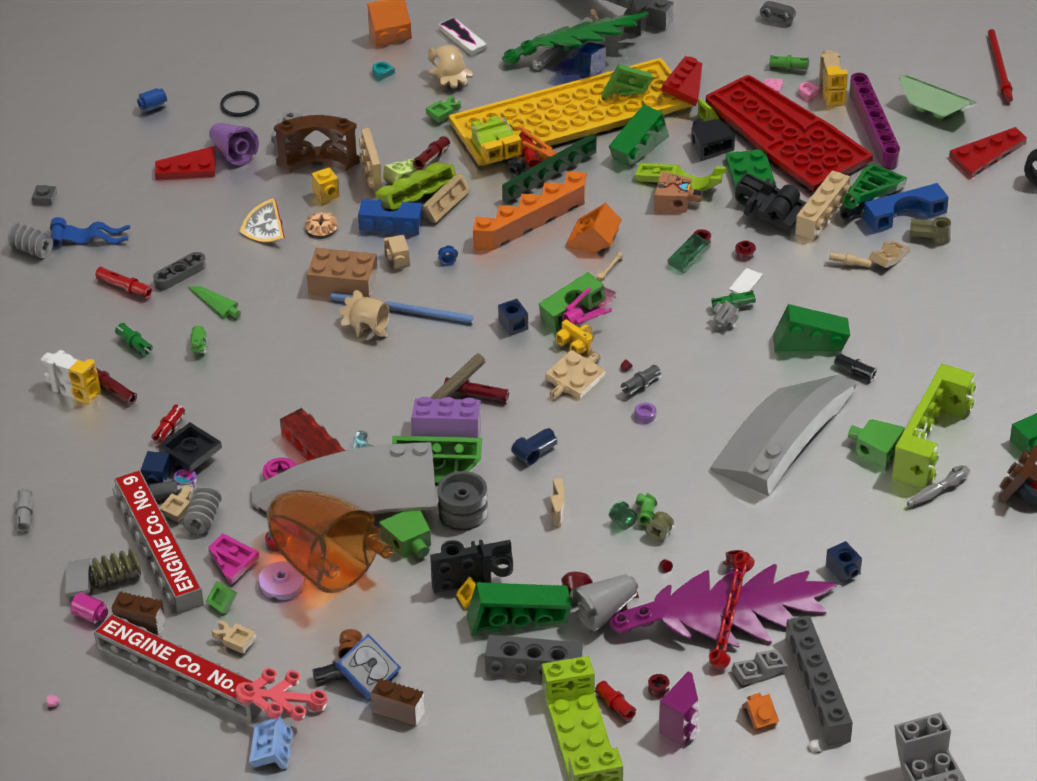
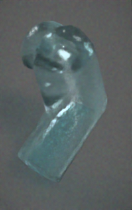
M359 430L356 432V437L353 439L356 449L374 446L368 444L366 439L368 434L365 431Z

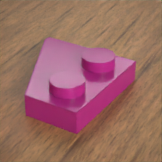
M223 533L208 547L209 554L231 585L260 558L259 551Z

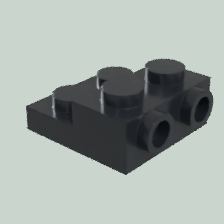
M189 422L167 440H164L158 448L159 452L169 453L171 466L177 468L180 465L191 472L222 448V443Z

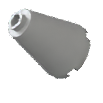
M624 574L579 586L571 590L572 604L577 603L579 610L576 613L587 629L596 631L637 595L638 584L632 576L629 577Z

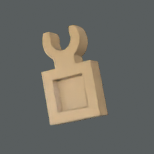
M221 620L218 622L220 631L216 629L211 630L214 639L223 640L224 646L242 654L245 653L256 639L255 631L238 624L231 628L227 622Z

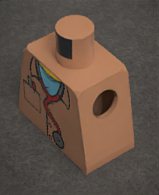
M661 171L654 195V211L685 212L688 210L690 201L701 203L703 191L692 189L691 178Z

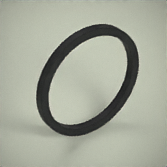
M235 91L225 95L220 105L225 114L242 117L250 115L258 109L259 98L254 93L248 91ZM235 95H248L256 100V105L249 111L235 113L225 109L224 102Z

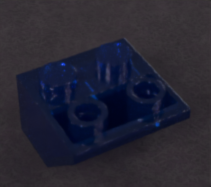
M588 42L556 65L554 71H559L563 75H579V78L583 79L591 77L605 67L606 45Z

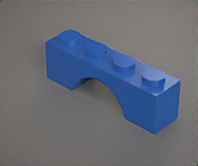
M938 183L864 202L863 219L873 232L892 228L893 219L905 212H916L929 218L947 213L949 197Z

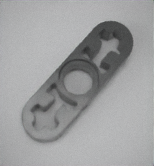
M193 252L155 272L153 275L154 286L159 290H166L206 268L205 255L201 252ZM179 269L185 270V271H183V272H175L176 270H179Z

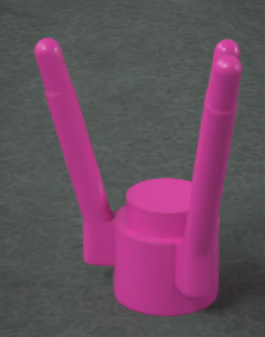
M587 288L570 305L565 307L567 312L563 313L562 317L563 320L567 319L576 326L612 312L613 309L608 308L604 310L601 307L584 314L580 308H575L590 292L591 289Z

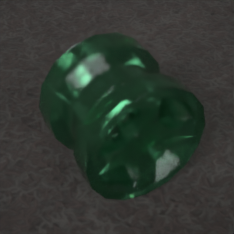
M625 501L615 503L609 511L610 519L617 522L618 527L622 530L634 525L638 516Z

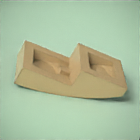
M894 240L883 243L881 250L871 252L869 260L887 268L902 260L910 252L911 248Z
M562 477L553 479V496H550V513L556 528L561 527L565 513V491Z

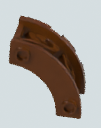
M308 115L283 120L274 126L278 150L276 165L289 173L302 167L311 166L313 162H323L324 165L338 167L345 171L360 163V156L356 152L355 129L357 124L349 121L347 118L328 115ZM317 130L326 135L330 140L325 141L321 146L314 147L312 143L304 139L311 132Z

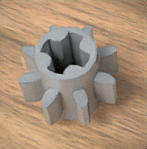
M727 300L723 304L718 302L713 308L716 312L714 318L725 326L729 322L734 325L739 319V316L736 314L739 309Z

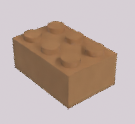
M315 248L307 272L308 294L331 296L332 292L353 295V292L358 290L363 294V297H370L378 274L377 254Z

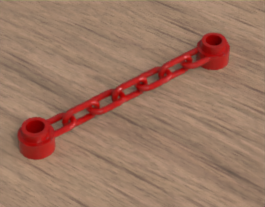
M740 551L733 559L736 568L725 615L721 624L719 640L715 649L709 654V662L716 670L725 669L731 661V657L726 653V648L734 620L736 603L739 600L743 577L755 564L754 558L748 552ZM736 580H739L738 586H735ZM733 592L736 593L735 600L732 598ZM726 618L730 619L729 625L725 624ZM723 632H726L725 638H722Z

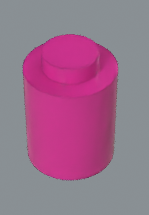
M82 592L75 595L70 605L71 614L94 624L104 621L108 615L105 602Z

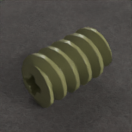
M132 548L128 549V556L122 550L119 551V558L114 553H111L110 560L103 555L101 556V563L95 557L92 558V565H90L95 587H98L100 579L104 585H107L108 577L113 582H116L117 575L122 580H125L127 572L131 578L134 577L135 570L141 575L139 560Z

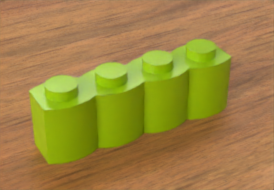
M436 162L429 165L425 170L415 171L409 178L398 179L393 185L383 186L375 193L377 200H382V207L399 209L402 202L416 201L424 193H433L440 186L447 184L456 175L454 165Z

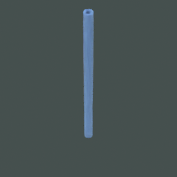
M336 292L331 294V300L344 302L346 297H353V295ZM385 301L389 306V310L470 324L474 321L473 315Z

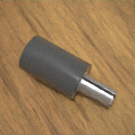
M176 480L149 484L155 500L158 501L167 499L171 494L178 496V492H181L186 485L193 488L192 483L177 485Z

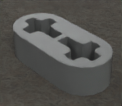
M766 1L760 8V15L769 21L791 24L796 17V11L792 6Z

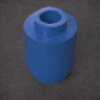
M155 88L141 93L137 99L139 108L145 112L160 108L167 103V96L162 88Z

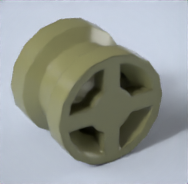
M656 512L652 521L646 526V531L655 540H665L668 532L674 527V520L665 512Z

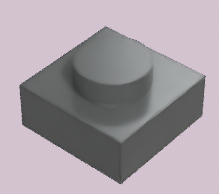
M36 185L32 195V203L52 205L57 194L56 186Z

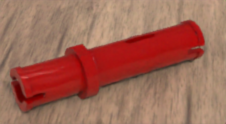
M99 267L96 270V279L125 289L129 294L135 293L148 299L153 293L152 286L139 282L137 278H128L104 267Z

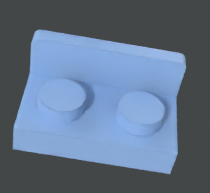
M281 717L255 724L249 763L253 768L276 762L281 769L287 768L293 732L291 727Z

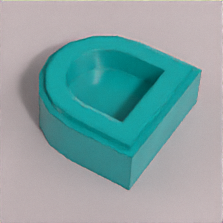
M377 62L372 66V73L374 77L381 81L395 74V68L387 62Z

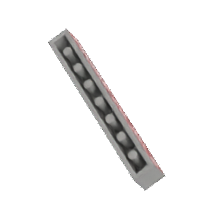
M137 470L114 478L115 488H112L116 501L120 500V508L123 515H128L129 527L131 530L135 529L138 545H143V554L146 560L150 559L153 574H158L159 586L162 591L166 590V599L169 606L173 605L178 614L204 605L202 588L141 471Z
M111 614L94 632L98 649L243 719L252 722L262 711L254 703L244 705L236 699L235 690L237 685L243 682L253 683L254 681L240 673H235L219 663H214L200 654H195L181 645H176L162 636H157L143 627H138L124 618Z

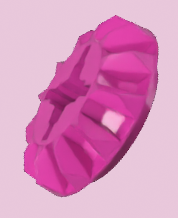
M280 457L272 459L264 465L263 477L267 480L278 475L279 469L284 472L297 464L289 458Z

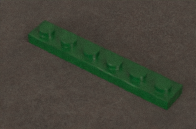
M590 134L502 184V200L509 204L521 197V194L530 192L544 182L597 153V137Z

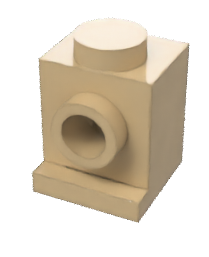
M404 235L384 238V254L387 256V260L392 262L393 268L410 266L409 248Z

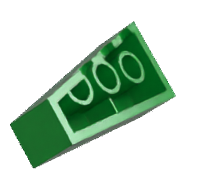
M476 582L467 612L471 636L479 635V631L490 630L491 633L500 632V628L514 626V629H523L528 624L533 623L536 626L566 623L572 603L568 587L563 585Z

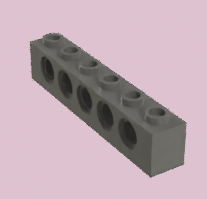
M810 615L787 619L785 639L827 746L851 742L853 722Z

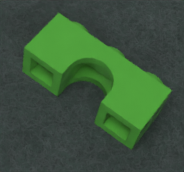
M589 272L585 273L538 303L541 318L555 331L561 329L562 322L564 321L562 314L567 312L565 307L570 305L587 288H590V292L578 304L584 305L589 310L606 300L604 285Z

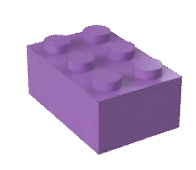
M430 397L415 398L411 416V436L479 438L481 400H475L474 398L460 400L450 397L442 399H431Z

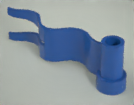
M55 217L50 223V237L53 239V247H60L62 241L85 244L94 237L102 238L110 244H119L123 241H128L129 237L112 238L101 230L116 235L130 229V225L115 229L103 222L97 221L88 228L81 229L67 225L66 220L61 217Z

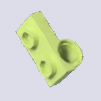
M414 159L394 162L393 164L385 165L383 179L393 185L398 179L409 178L415 171L425 170L426 168L416 169L413 165Z

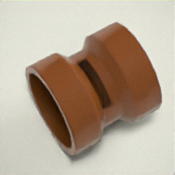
M347 629L341 632L339 638L340 646L338 648V657L340 659L363 639L361 632L354 629Z

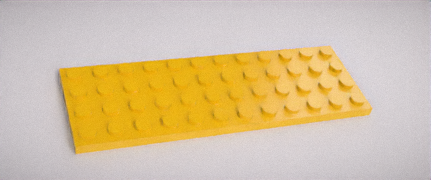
M657 58L628 66L652 73L654 78L646 92L642 94H630L627 96L613 94L609 95V98H603L602 92L611 78L613 70L449 115V122L478 166L486 163L472 142L471 123L477 120L483 124L495 115L500 119L505 117L507 124L511 126L515 135H519L522 132L518 129V125H521L546 145L552 146L624 126L643 104L662 112L663 115L693 107L694 105L660 91L663 83L672 71L662 58ZM533 140V143L536 144L538 148H541V146ZM510 147L508 148V152H512L515 150ZM489 153V157L496 156L495 153Z

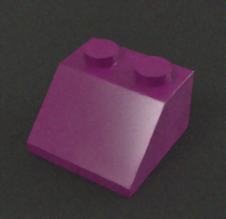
M689 671L660 700L659 733L681 746H684L689 739H694L699 729L697 727V718L699 716L698 696L693 675Z

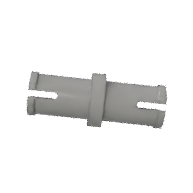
M22 489V495L21 490L18 491V503L15 506V514L17 515L15 529L19 532L30 530V516L33 514V507L31 506L32 491L29 489Z

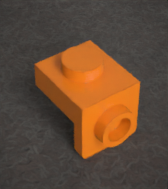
M761 693L750 695L747 697L748 701L742 704L743 710H748L754 730L779 722L770 694L764 696Z

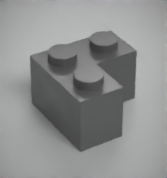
M652 0L651 3L637 12L626 9L624 14L632 15L648 12L649 15L635 20L637 26L624 27V31L641 36L648 26L666 30L673 22L674 2Z

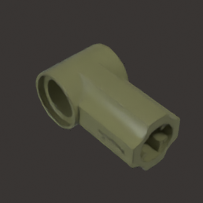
M937 217L933 221L911 219L910 237L932 238L935 243L946 244L951 240V220L947 217Z

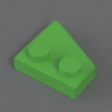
M618 64L605 86L602 96L603 98H609V95L613 94L627 96L645 93L654 77L652 73Z

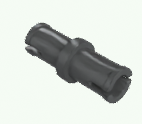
M652 365L643 372L635 373L633 378L621 384V388H624L622 392L628 396L640 388L647 387L649 382L661 376V372L655 374L660 371V368L657 365Z

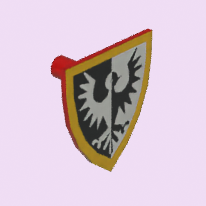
M276 198L265 201L250 211L241 226L240 232L248 238L261 242H271L285 238L282 228L283 222L280 219Z

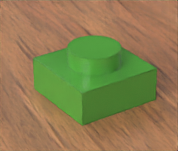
M216 581L206 602L221 613L227 614L237 592L224 583Z

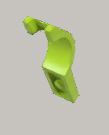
M640 163L635 173V180L638 182H659L661 171L691 178L692 189L704 192L722 182V175L727 170L726 167L715 166L714 171L710 175L695 177L687 174L677 164Z

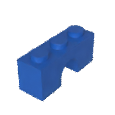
M362 199L358 212L359 230L419 234L423 221L422 203L402 202L398 210L385 211L382 208V200Z

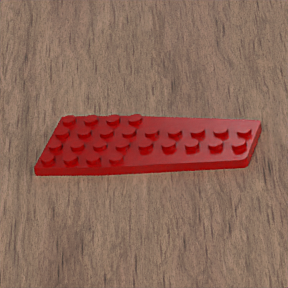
M745 75L706 95L705 102L758 150H763L767 158L812 192L819 188L832 170L847 175L873 161V154L836 127L751 75Z

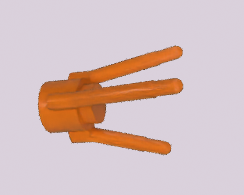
M518 125L519 130L541 146V148H538L526 141L522 142L523 145L538 152L537 157L540 163L557 154V152L552 150V147L546 145L521 125ZM519 157V158H521L524 162H526V158H525V157Z

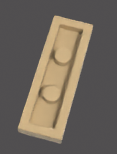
M462 173L456 174L422 206L423 218L428 217L431 223H436L470 191Z

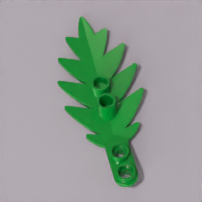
M648 12L632 15L624 14L612 19L605 17L592 23L585 21L571 28L565 26L546 35L545 33L540 34L532 40L522 42L521 46L515 49L505 51L502 60L507 65H513L520 60V56L526 57L534 54L539 46L554 48L553 44L561 45L563 51L566 52L574 49L576 46H583V42L605 41L598 34L622 35V31L616 27L637 26L635 20L649 14Z

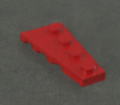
M685 56L663 83L660 91L696 106L699 97L703 63L698 62L694 57Z
M1014 127L950 150L949 157L969 177L973 178L978 171H984L989 168V164L995 161L997 163L1000 161L1003 155L1011 154L1025 145L1027 137Z

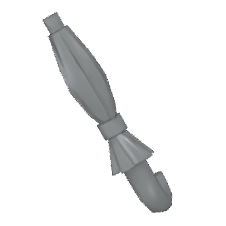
M963 465L952 468V471H950L945 480L926 486L907 501V505L910 507L934 498L941 490L952 486H959L958 483L968 476L970 469Z

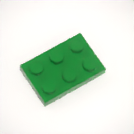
M756 149L726 153V163L735 190L737 183L746 172L763 181L769 178L770 184L775 181L767 155L763 150Z

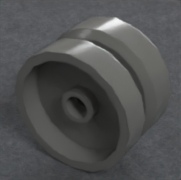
M459 471L445 476L439 482L437 488L438 512L440 519L445 524L453 528L466 529L483 522L488 513V490L486 481L481 476L473 472Z

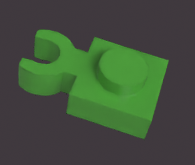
M454 96L447 98L446 102L439 100L426 108V114L439 123L449 118L453 111L460 110L461 101L455 102Z

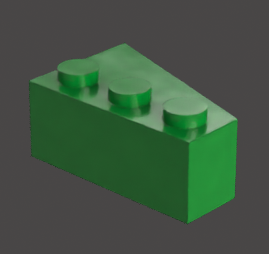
M643 104L610 143L609 149L612 158L631 167L669 137L663 113Z

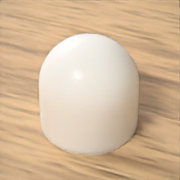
M820 739L812 740L809 743L810 751L821 752L823 750L822 741Z

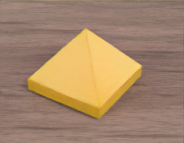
M468 577L456 593L466 610L469 608L476 585L472 577Z

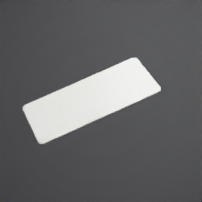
M746 268L729 289L737 293L748 292L763 274Z

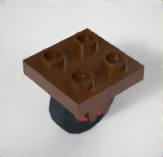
M1034 445L1029 452L1025 450L1021 454L1018 464L1014 462L1008 469L1009 477L1006 476L999 486L1002 490L998 498L1006 502L1017 491L1028 502L1037 505V465L1035 464L1037 461V446Z

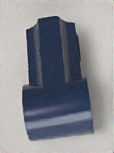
M547 428L529 439L524 437L517 439L512 445L511 452L526 465L531 466L538 461L540 454L557 445V437L553 430Z

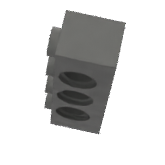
M489 634L485 652V672L542 677L543 663L584 657V643Z

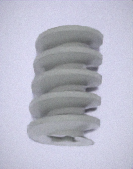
M19 222L13 223L10 227L8 243L12 248H17L39 258H45L51 252L53 239L51 237L48 238L46 232L41 233L40 230H34V228L21 225Z
M201 486L194 491L183 519V526L190 533L202 535L211 528L222 500V494L217 489L210 486Z

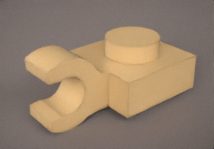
M186 485L178 496L171 494L160 506L163 515L179 522L185 516L194 488Z

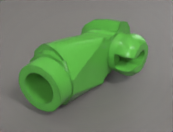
M194 326L190 334L191 345L193 346L191 350L197 355L204 354L207 351L205 344L207 333L204 327Z
M639 493L635 502L636 505L642 506L638 522L643 526H647L655 515L657 500L649 493L646 495Z

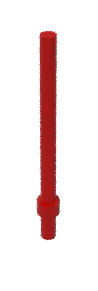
M990 29L988 36L1001 81V93L1004 94L1006 102H1012L1013 88L1011 82L1008 81L996 32L994 29Z

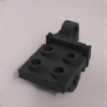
M746 172L737 183L735 190V199L740 204L746 205L743 213L749 216L754 210V215L790 232L796 224L797 214L807 203L799 199V190L789 184L779 189L775 187L777 182L774 181L770 184L769 178L763 181ZM741 193L746 194L748 198H745Z
M456 540L446 541L441 546V553L430 554L433 592L459 589L468 577H472L476 584L479 580H483V583H491V572L499 577L511 575L513 572L511 541L505 540L484 544L483 540H479V545H475V542L472 541L471 547L464 548V545ZM505 564L508 567L499 568L498 565Z

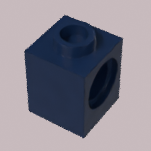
M518 299L498 305V321L509 336L528 330V312Z
M147 451L141 467V473L147 485L167 482L171 472L169 453Z
M847 541L827 549L826 567L841 583L861 574L862 557Z

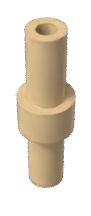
M830 252L829 260L843 262L845 265L852 267L858 265L870 268L871 260L855 257L856 254L847 253L845 255Z

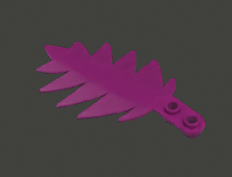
M773 564L751 578L744 586H741L732 625L756 638L772 643L771 637L754 613L786 628L787 619L794 617L785 607L808 613L826 614L827 610L815 598L828 593L837 587V584L807 581L810 574L809 571L790 575L774 583L777 565ZM735 569L719 580L711 590L710 572L708 570L690 579L672 595V585H667L656 595L655 601L615 614L610 621L611 627L618 634H627L634 628L640 626L649 627L655 621L662 619L670 629L688 639H691L692 636L684 625L718 641ZM736 580L735 586H738L739 580ZM733 592L732 598L735 600L736 593ZM730 631L728 645L738 648L739 643ZM723 632L722 638H725L726 632Z

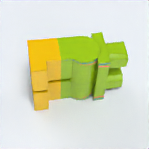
M495 115L490 117L486 123L482 124L479 120L471 123L472 142L486 165L502 161L503 157L509 159L522 155V139L519 135L513 133L505 117L500 119ZM509 147L515 149L512 152H508ZM489 153H495L496 156L489 157Z

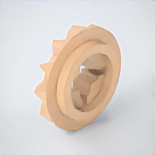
M314 213L313 216H308L307 221H305L306 230L316 236L329 235L338 227L336 216H332L331 213Z

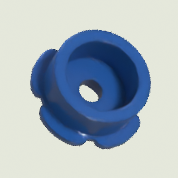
M447 245L439 249L438 258L443 264L451 265L456 261L458 251L453 246Z

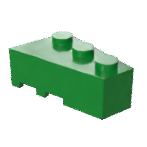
M788 304L773 333L774 350H843L850 337L848 318Z

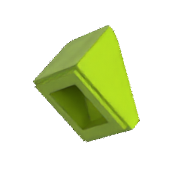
M701 98L698 99L697 115L705 122L712 119L719 121L720 118L715 111Z

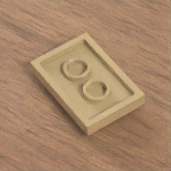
M363 128L361 129L362 137H359V146L362 149L360 161L364 168L365 177H367L368 187L373 189L374 196H376L375 193L382 187L381 164L370 129Z

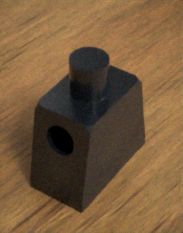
M696 119L691 127V143L702 161L733 151L735 148V134L717 119L706 122L702 119Z

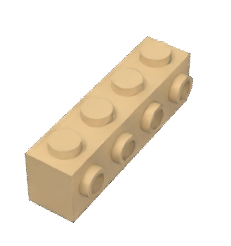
M833 170L797 214L796 235L813 241L816 239L843 204L842 198L851 188L850 176Z

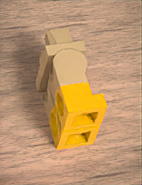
M823 50L822 54H820L819 85L822 86L827 106L846 104L848 72L847 69L841 70L840 53H834V50Z

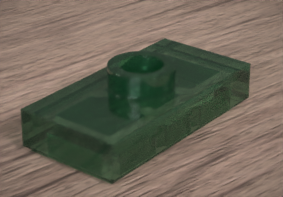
M693 233L667 260L668 264L684 274L710 248V242Z

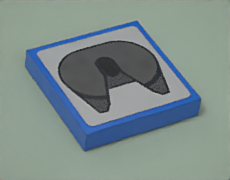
M369 634L335 664L338 670L368 700L371 698V692L379 679L383 678V680L387 679L389 681L401 669L393 658Z

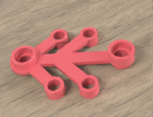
M265 668L261 677L253 683L243 682L238 684L235 690L236 699L241 704L251 705L254 703L272 719H278L282 710L287 712L295 721H302L304 719L306 709L301 705L293 706L288 701L306 703L307 707L314 712L323 711L328 701L326 693L322 690H314L310 694L285 692L291 686L298 685L300 674L294 670L287 671L284 680L270 690L261 688L266 684L275 682L277 672L272 668ZM264 699H269L272 701V703L269 704Z

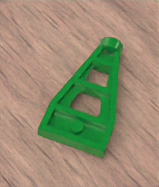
M872 163L862 170L848 193L843 196V204L846 208L853 209L861 202L895 192L906 185L907 177Z

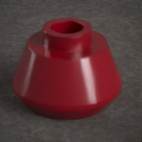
M568 572L561 578L562 585L568 587L569 595L572 589L593 583L591 577L583 572Z

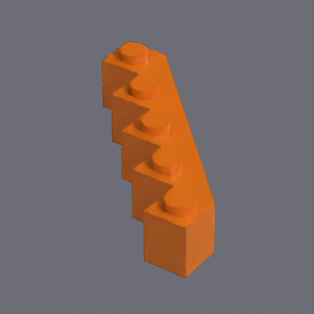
M567 171L564 184L544 182L542 195L521 194L519 207L499 205L496 218L475 217L473 249L495 250L500 247L501 243L507 240L511 242L523 236L524 231L530 228L534 230L546 224V220L552 217L556 219L568 213L570 208L584 205L587 193V173Z

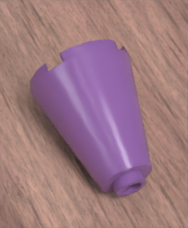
M216 123L209 131L210 139L226 160L234 165L242 166L251 161L250 158L253 154L256 155L258 151V136L248 127Z

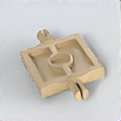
M570 350L545 373V379L556 387L550 392L551 398L557 399L562 393H567L580 400L605 376L606 370L595 364L601 358L600 354L595 351L588 358H585Z

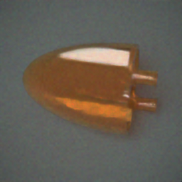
M290 490L276 496L268 506L267 525L276 547L301 576L323 592L337 593L351 587L367 572L376 554L387 559L393 552V547L381 540L380 529L373 525L375 517L372 514L334 495L313 490Z

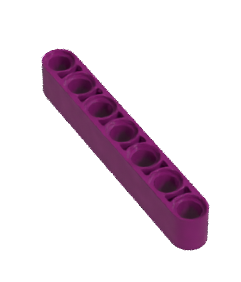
M861 72L851 75L850 96L881 166L888 170L896 169L899 166L900 146L868 76Z

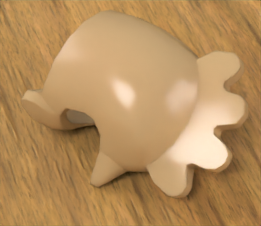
M445 45L437 49L430 48L428 50V59L435 66V68L429 71V74L436 75L440 79L441 86L450 85L451 88H457L458 83L466 84L467 78H472L473 73L471 70L466 69L464 58L457 47ZM435 57H439L440 62H435Z
M358 290L353 292L352 298H345L346 307H342L339 310L340 314L344 316L341 320L342 326H352L358 338L367 328H371L376 336L387 337L385 329L390 312L389 306L385 301L372 297H363V294Z

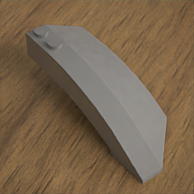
M835 375L777 389L756 407L742 423L714 461L710 470L769 496L804 446L833 416H837L858 383L843 376Z
M431 442L363 447L323 456L296 465L253 486L252 505L258 510L263 509L269 513V517L281 525L286 524L293 528V532L299 536L301 532L325 524L364 515L413 510H436Z

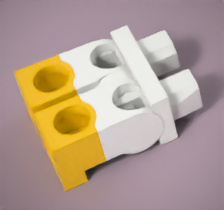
M59 350L56 354L47 352L41 358V365L48 368L44 375L45 382L51 384L53 392H61L63 395L87 405L101 393L94 360L87 359L83 362L74 359L70 354H65V351Z

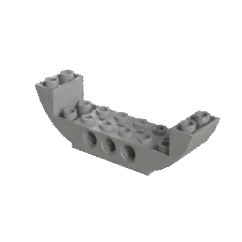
M941 712L894 726L897 751L905 781H966L949 752L951 729Z

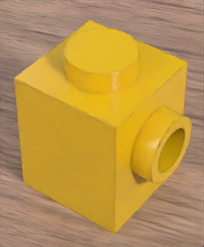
M330 167L311 173L313 193L321 203L340 197L338 177Z

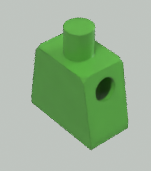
M871 419L863 429L852 425L848 432V438L856 440L857 455L886 469L895 455V447L905 427Z
M420 510L403 511L379 522L380 538L401 557H407L414 553L419 558H424L428 555L430 551L428 547L431 545L430 528Z

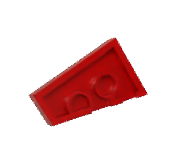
M215 146L155 161V179L214 177L216 163Z

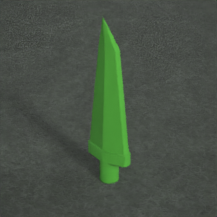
M202 286L189 287L223 318L231 315L237 319L241 316V311L236 309L239 305L238 302Z

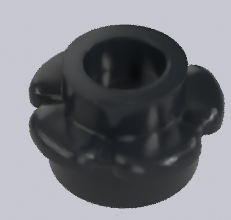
M513 157L512 160L507 162L508 170L514 175L523 173L526 168L525 162L519 157Z

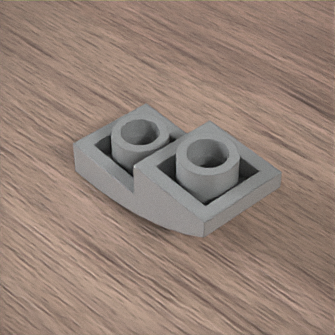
M91 558L68 562L65 580L66 598L75 597L80 592L86 595L90 593L92 586L90 577Z
M775 649L756 652L753 660L734 662L731 670L741 686L771 678L786 670L788 665L779 651Z

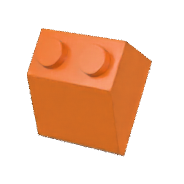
M379 0L367 3L369 34L375 46L412 39L411 21L405 0Z
M604 203L577 220L566 245L570 248L595 253L601 249L606 250L612 245V239L619 231L622 219L607 203Z

